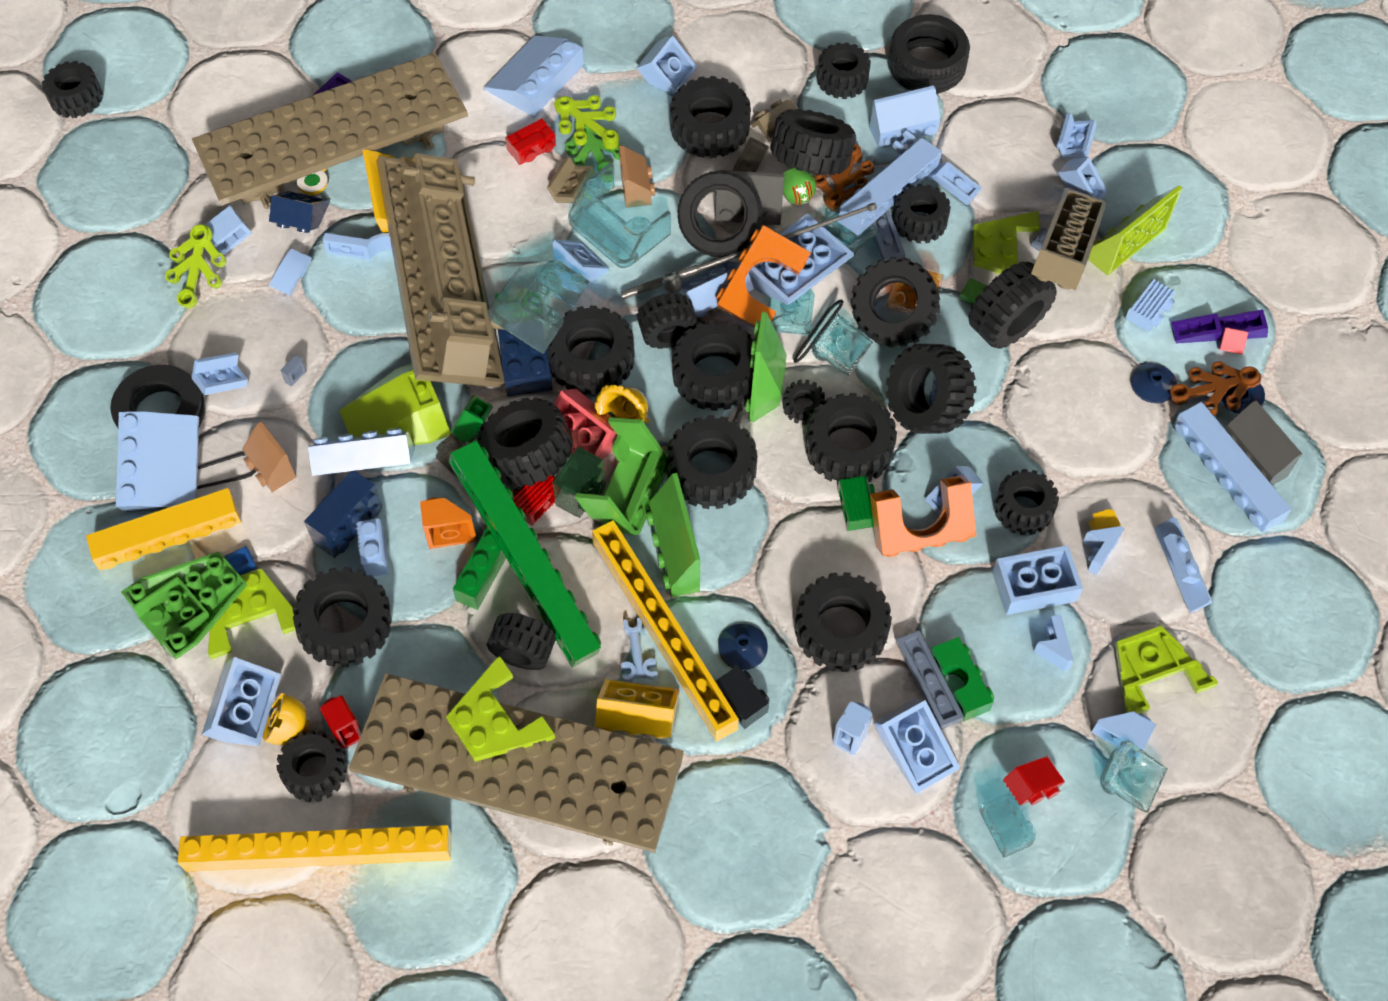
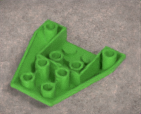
M762 312L761 321H756L755 339L752 342L750 368H754L751 399L747 398L746 412L750 413L749 422H755L780 406L787 354L766 312Z
M218 551L142 577L122 590L121 593L139 620L165 652L172 658L178 659L200 643L245 589L247 584Z

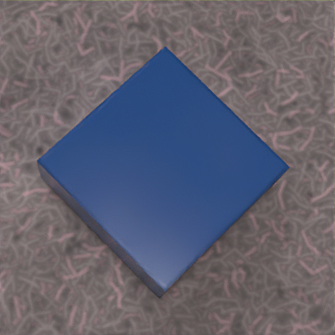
M247 546L224 556L239 575L257 569Z

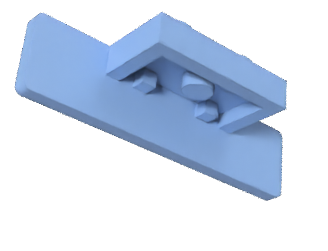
M1172 517L1156 526L1155 531L1189 612L1194 613L1211 604L1212 599L1178 519Z

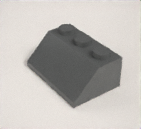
M719 170L737 174L753 186L759 195L763 207L762 224L781 225L785 174ZM717 190L715 221L743 223L745 209L742 200L728 190Z
M1257 401L1252 402L1225 428L1272 486L1289 476L1302 455L1301 451Z

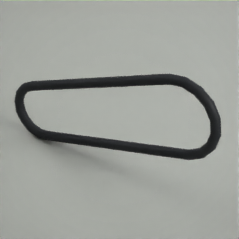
M842 299L836 301L825 312L795 355L794 363L801 361L810 351L843 306L844 301ZM839 304L837 309L834 311V313L831 315V317L828 319V321L825 323V325L822 327V329L810 343L808 348L800 356V354L802 353L806 345L809 343L813 335L816 333V331L818 330L822 322L825 320L827 315L835 306Z
M244 452L200 465L198 470L245 456ZM253 469V471L244 476L198 485L197 489L246 479L256 473V470Z

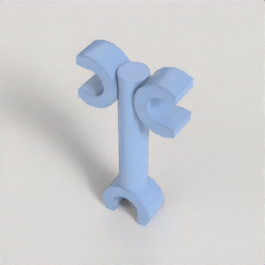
M637 618V626L634 628L628 626L627 619L624 620V631L630 637L633 664L631 662L621 663V670L631 671L629 675L622 676L623 681L632 682L635 678L643 677L650 680L658 678L657 671L650 672L647 670L651 666H656V659L650 658L643 663L639 633L642 631V620Z

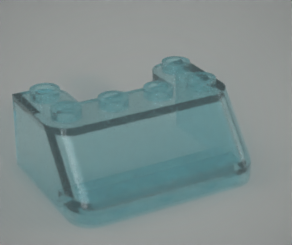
M559 260L519 266L488 310V316L494 323L544 354L564 322L561 314L549 307L548 303L555 295L574 307L590 281Z

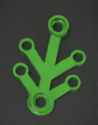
M584 125L587 143L572 161L575 166H585V160L592 151L598 165V177L602 181H610L614 177V166L612 163L605 161L601 149L613 153V157L620 160V154L616 153L619 151V146L612 150L606 149L603 146L602 140L595 138L594 134L596 133ZM574 136L565 145L566 153L570 156L578 153V145L574 142Z

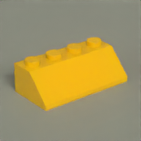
M366 149L363 150L375 220L382 233H389L376 161L379 156L395 157Z

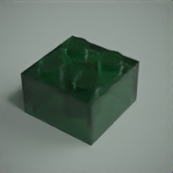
M580 447L576 449L552 483L557 507L581 518L586 511L575 499L576 493L597 495V493L601 494L606 486L603 459Z

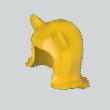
M607 385L601 389L600 395L597 396V401L595 402L597 414L603 415L612 412L617 418L639 419L649 423L650 420L647 416L648 402L644 394L638 389L621 385Z

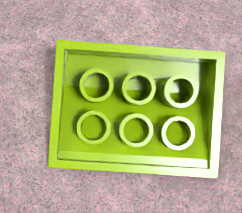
M1178 185L1152 199L1146 205H1140L1132 216H1126L1117 228H1111L1103 239H1098L1093 243L1088 260L1107 276L1110 275L1167 229L1183 187Z

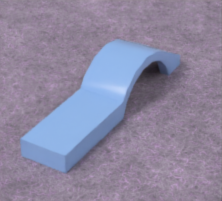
M907 130L903 133L904 139L900 143L898 141L893 143V147L898 155H902L912 143H916L915 136ZM949 162L939 163V166L924 178L936 181L967 206L982 189V187Z
M325 233L323 237L326 253L370 260L381 251L392 250L389 233H381L372 236L370 239Z

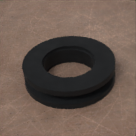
M152 365L133 372L119 384L113 394L110 410L112 419L118 428L119 412H136L139 404L147 396L156 392L168 391L181 397V404L175 414L198 416L200 427L205 415V401L199 387L192 380V376L189 373L171 365Z

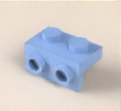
M1071 113L1066 114L1065 121L1061 124L1060 137L1057 138L1056 142L1057 149L1060 150L1063 159L1088 157L1097 127L1095 120L1074 121Z
M235 352L194 361L192 380L204 395L247 387L248 382L246 376L237 366L239 356Z

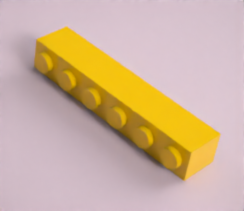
M229 488L88 534L86 539L91 558L99 570L111 569L117 564L134 561L150 553L161 552L164 548L182 545L188 540L205 537L221 529L232 528L235 524L241 523L234 498Z

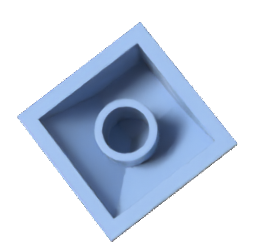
M557 239L553 241L555 275L561 280V284L568 289H583L608 271L609 268L582 242Z

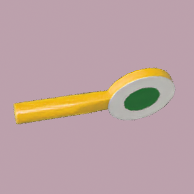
M327 169L297 179L299 190L308 195L324 191L328 185L327 175L325 174Z

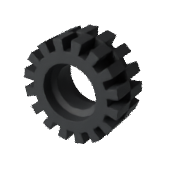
M802 379L798 380L797 385L795 382H792L790 387L787 386L784 392V414H788L789 420L795 418L794 423L798 424L799 420H802V425H806L811 413H814V408L818 404L824 403L825 393L822 392L821 386L816 388L817 383L814 381L812 385L809 384L810 380H806L805 383H802ZM799 397H807L812 400L813 404L809 407H801L795 403V400Z

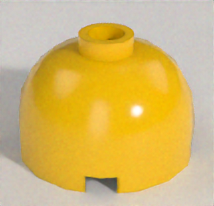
M280 693L271 707L274 710L272 715L268 716L262 738L270 744L283 746L289 744L287 741L289 738L293 737V739H296L298 737L297 733L303 732L306 735L310 721L306 720L307 711L305 705L299 699Z

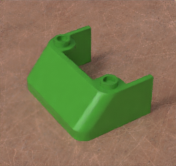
M609 417L608 422L618 435L612 445V451L619 461L604 496L576 493L575 499L590 518L602 524H607L614 520L622 533L638 535L646 521V512H649V502L658 492L666 473L667 456L643 420Z

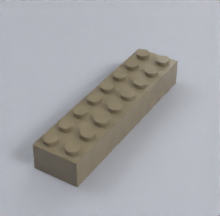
M1066 187L1031 274L1041 281L1054 282L1063 289L1076 290L1086 267L1107 202Z

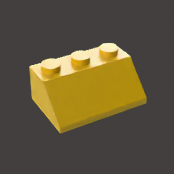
M605 679L597 698L595 727L607 731H626L631 735L648 734L658 739L671 738L680 689Z

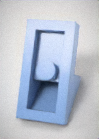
M1123 527L1092 530L1086 533L1083 543L1094 549L1088 559L1091 561L1088 571L1095 575L1098 574L1118 543L1124 531Z
M1061 615L1051 616L1047 626H1045L1047 640L1038 642L1034 652L1066 671L1070 669L1074 661Z

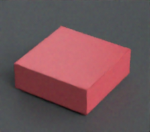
M1224 327L1219 350L1243 355L1249 332Z

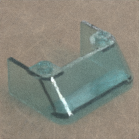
M609 163L584 182L568 213V221L575 231L616 266L627 268L671 235V213L667 210L652 223L642 216L633 217L628 222H625L599 200L615 187L613 164Z

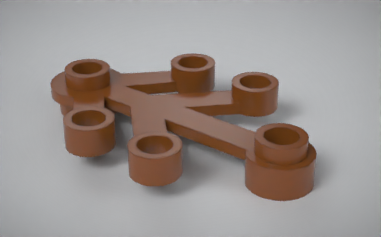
M856 143L849 167L841 174H828L836 184L834 191L828 185L825 175L818 174L814 177L816 188L821 189L826 195V207L832 212H839V207L843 201L852 197L856 190L862 189L867 185L868 180L864 176L871 175L874 172L873 162L867 160L861 163V169L850 174L853 164L859 162L863 157L861 147ZM855 182V186L845 190L846 186Z
M1217 361L1212 364V374L1203 371L1199 367L1189 370V380L1191 382L1205 381L1209 384L1189 388L1185 384H1176L1170 390V397L1175 404L1183 405L1189 398L1214 392L1211 398L1204 402V405L1212 415H1215L1218 412V404L1228 389L1238 386L1234 393L1226 398V407L1230 410H1237L1241 406V398L1247 389L1254 388L1260 384L1261 374L1258 369L1252 366L1238 370L1225 365L1221 361ZM1228 375L1233 378L1225 379L1222 376Z

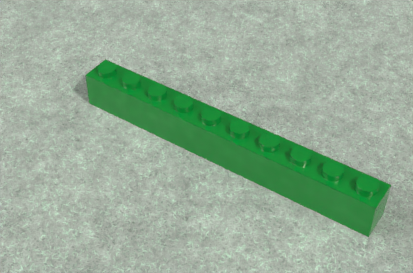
M476 440L451 452L449 463L544 623L556 635V643L571 668L597 655L601 649L599 636L589 628L588 618L582 610L579 611L573 593L570 590H566L562 583L563 577L558 569L554 570L550 563L549 553L539 545L535 530L528 527L523 510L520 507H516L511 490L508 487H504L499 470L496 467H492L489 462V455L486 449L480 447Z

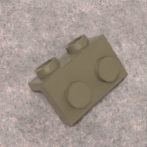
M790 98L784 102L779 99L770 106L771 111L767 113L763 110L755 116L757 121L751 124L753 128L759 127L769 143L772 139L776 118L784 111L796 110Z
M566 157L548 184L547 189L556 203L576 204L596 172L592 166H575L572 159Z

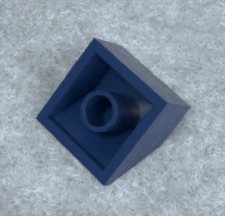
M291 191L272 195L269 222L277 223L276 226L280 228H290L291 226L296 227L298 232L310 233L311 230L319 228L330 200Z

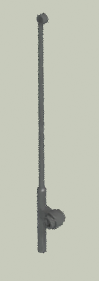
M870 203L863 208L783 235V237L789 239L867 210L874 211L877 209L876 203ZM744 250L698 266L693 265L676 272H670L660 278L621 291L622 298L625 300L664 286L665 291H668V293H677L681 290V279L695 275L706 268L740 257Z

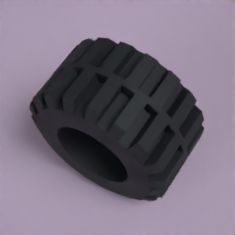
M839 42L836 45H829L828 49L822 51V54L819 55L817 83L822 91H826V94L829 96L833 95V98L838 99V97H842V99H847V97L854 98L856 94L860 95L866 89L871 61L868 53H864L862 47L858 48V45H850L848 42L844 44Z
M67 61L61 65L57 64L55 68L48 70V74L44 75L42 89L51 108L59 116L62 115L65 118L69 116L72 118L86 116V113H92L94 108H98V102L102 101L101 95H103L96 75L92 68L83 62L73 61L69 63Z
M917 184V186L910 185L908 189L904 188L902 193L897 196L893 222L901 237H907L908 241L912 242L914 240L916 243L921 244V241H925V243H930L931 239L935 241L944 234L951 206H949L950 201L946 198V194L944 192L940 193L939 188H932V185L929 184L927 186ZM914 212H925L929 215L923 216L918 215Z
M668 293L653 297L646 301L638 309L637 313L638 324L645 344L652 348L657 347V349H667L676 346L678 338L680 336L684 337L686 330L689 328L693 330L695 325L698 324L691 300L688 296L680 293Z
M1022 469L1021 473L1016 470L1012 472L1011 476L1008 474L1004 478V481L999 486L994 502V512L997 513L998 521H1003V527H1010V531L1013 533L1019 531L1020 535H1026V532L1034 535L1037 530L1042 532L1046 526H1049L1057 509L1059 496H1057V487H1053L1054 482L1051 479H1046L1047 475L1043 473L1039 475L1036 470L1028 472L1027 469ZM1020 496L1031 498L1038 507H1023L1017 503L1015 498Z
M505 613L497 616L486 646L495 657H501L509 665L527 670H541L547 665L556 641V635L548 626L532 617L517 613Z
M308 730L306 735L303 732L297 733L298 737L296 739H293V737L287 740L289 742L288 746L283 745L280 749L283 754H278L277 756L279 765H276L279 777L289 793H293L294 797L299 800L303 797L305 802H311L312 798H314L316 802L322 801V797L325 795L328 799L332 796L331 792L333 790L338 792L341 788L339 782H345L346 777L344 773L347 772L348 768L345 763L347 762L339 744L335 742L332 736H326L325 732L319 731L316 734L314 730ZM315 756L326 758L324 767L317 774L312 776L299 775L300 767L307 759Z

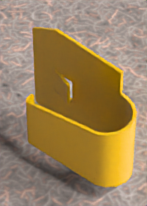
M1110 509L1092 514L1094 519L1089 521L1092 530L1121 526L1115 511Z

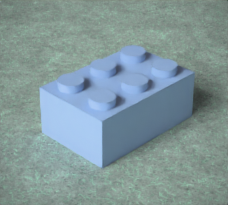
M1068 545L998 558L993 569V575L1006 615L1077 602L1083 590Z

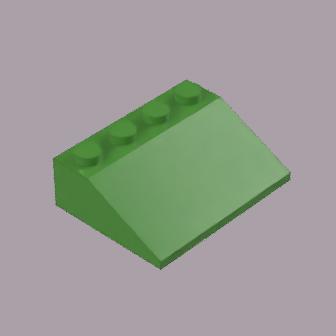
M674 473L649 502V512H646L648 526L653 525L654 533H651L653 546H658L660 554H657L659 568H664L665 575H662L665 590H670L671 598L700 592V556L677 473Z

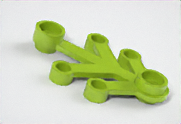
M593 95L588 100L576 101L571 97L562 96L555 100L554 108L561 115V121L558 124L561 134H569L572 131L569 115L576 119V132L574 134L576 145L582 146L587 143L584 125L602 137V143L606 149H616L620 143L619 135L616 131L606 130L594 121H613L616 118V109L614 107H605L603 111L581 112L578 110L583 108L599 109L601 107L599 96Z
M203 224L194 226L190 231V239L178 248H173L169 253V257L174 262L180 264L165 273V279L168 282L177 284L181 279V275L189 270L186 289L181 290L177 295V302L186 309H191L197 304L198 298L195 290L199 270L206 277L207 284L213 289L220 288L223 283L222 278L214 274L203 258L204 248L211 256V262L216 267L221 268L225 266L227 259L222 253L218 252L211 242L213 237L212 230ZM205 233L204 237L200 239L201 234ZM194 248L193 254L184 260L185 253ZM180 252L179 257L175 258V254ZM221 257V261L216 263L217 258ZM175 274V278L171 280V275ZM217 278V282L212 284L213 279ZM192 297L191 301L187 303V299Z

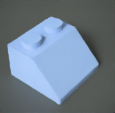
M673 35L657 41L637 66V70L649 84L672 95L678 92V89L688 81L698 68Z

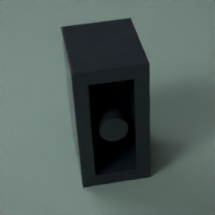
M737 665L715 681L738 717V722L744 729L768 713L769 697L764 690L757 689L748 671H742Z

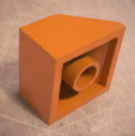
M432 497L425 501H420L422 525L429 549L477 542L472 516L446 498Z

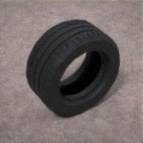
M933 14L912 17L900 24L893 33L888 59L890 72L901 86L910 91L934 85L936 94L946 92L956 86L965 75L970 52L969 39L964 30L949 18ZM918 47H932L941 50L949 58L940 62H925L912 56L909 51Z
M711 171L691 181V184H688L687 188L683 191L684 193L681 195L677 209L679 228L687 242L699 252L712 257H724L748 248L753 243L750 240L756 229L761 230L763 223L762 203L753 186L743 177L729 171ZM717 190H728L736 194L742 200L745 209L744 221L740 229L733 236L725 239H712L706 236L697 222V208L701 200L709 193Z

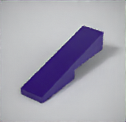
M1263 309L1218 317V314L1215 313L1171 322L1176 344L1221 341L1224 327L1249 332L1247 339L1268 337V324Z

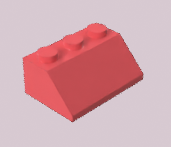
M577 389L562 390L554 405L560 409L572 434L573 446L571 454L592 470L612 452V445L618 436L608 422L609 417H613L608 413L603 415L597 414L595 403Z

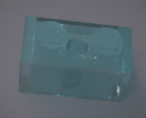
M1012 792L1005 793L982 804L979 812L1003 858L1032 846L1036 839L1035 828L1030 821L1025 819L1022 813L1023 806L1018 805V801L1012 796Z

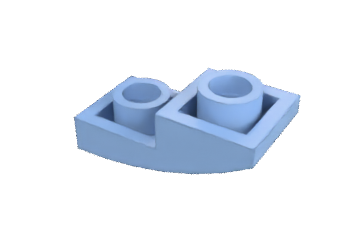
M290 249L275 272L269 286L292 296L300 277L303 278L312 258Z

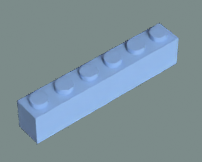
M923 138L915 144L912 143L906 152L902 155L899 154L889 166L886 165L880 174L872 177L867 182L866 186L856 190L853 197L848 201H843L838 211L840 216L863 208L870 203H876L877 209L874 211L867 210L838 222L859 236L896 203L897 196L902 193L904 188L908 189L910 185L916 186L939 166L942 151Z
M1202 402L1178 415L1174 424L1178 435L1186 440L1192 452L1201 458L1207 470L1215 475L1221 487L1229 492L1234 498L1236 505L1244 510L1254 526L1258 527L1263 533L1286 519L1292 508Z

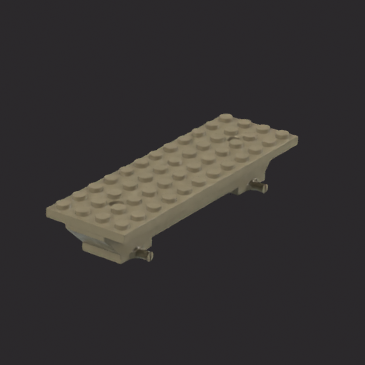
M434 52L192 138V141L221 206L241 199L243 205L253 201H261L264 209L268 210V206L270 208L271 205L269 197L283 191V184L363 155V150L376 151L403 141L405 146L415 142H423L426 150H430V148L432 150L434 144L431 138L434 135L445 132L444 125L468 117V113L438 56Z
M415 153L413 158L401 156L400 159L379 156L376 162L415 380L502 388L505 382L494 329L504 330L506 323L505 320L492 319L464 186V184L474 186L475 177L463 175L455 159Z
M385 673L349 765L351 772L403 785V790L410 791V793H413L414 789L601 838L603 839L602 843L605 845L608 843L609 846H613V842L656 853L677 783L684 750L499 703L517 730H521L542 716L554 732L555 739L548 742L546 740L537 742L533 746L526 748L519 747L508 750V753L475 762L446 719V716L464 697V693Z

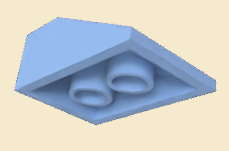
M915 698L873 722L884 746L916 794L960 769L926 700Z

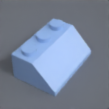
M934 85L873 100L870 131L878 148L893 145L895 141L901 142L904 139L903 133L906 130L914 135L915 138L938 133L940 114Z
M726 261L682 282L681 290L677 293L688 296L697 318L704 317L709 314V310L719 309L717 306L719 301L716 300L717 295L722 288H727L730 283L727 279L734 268L738 269L741 263ZM747 274L745 281L748 292L754 289L749 274Z
M236 657L226 662L223 666L201 735L225 743L259 746L281 674Z

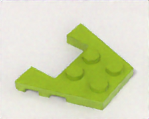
M1039 211L974 225L973 266L1001 274L1002 271L1009 269L1012 265L1019 264L1017 231L1038 232L1040 227Z
M262 569L240 575L247 586L210 629L208 644L210 659L233 652L227 629L274 613L277 614L283 634L295 631L293 607Z
M1162 625L1119 640L1115 644L1126 713L1135 712L1143 714L1148 712L1151 707L1140 687L1176 673L1184 672L1195 694L1216 687L1218 681L1214 676L1210 677L1202 669L1203 666L1197 660H1193L1184 651L1185 648Z
M501 657L496 658L446 716L447 722L475 762L508 753V750L519 747L526 748L533 746L537 742L544 740L548 742L555 739L554 732L542 716L521 730H517L492 694L493 690L513 679L511 671Z

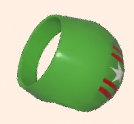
M796 168L783 173L785 174L783 189L785 199L793 205L808 203L816 191L814 177L810 173L796 170Z

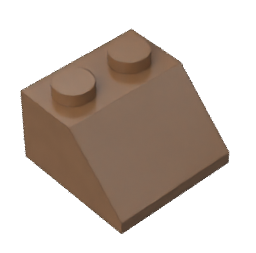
M619 146L620 172L626 208L652 205L651 196H655L654 183L649 181V179H652L651 166H647L646 157L625 146Z
M262 421L259 422L242 448L246 456L243 458V461L250 471L256 470L258 474L255 477L262 487L267 485L270 491L274 492L295 479L296 476L285 451Z

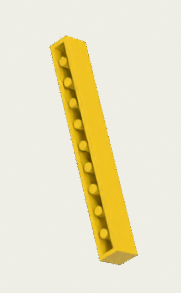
M614 520L593 530L594 546L636 614L642 620L644 627L714 740L717 742L737 731L738 717Z
M448 825L180 836L178 864L186 872L449 861L451 860L452 834Z

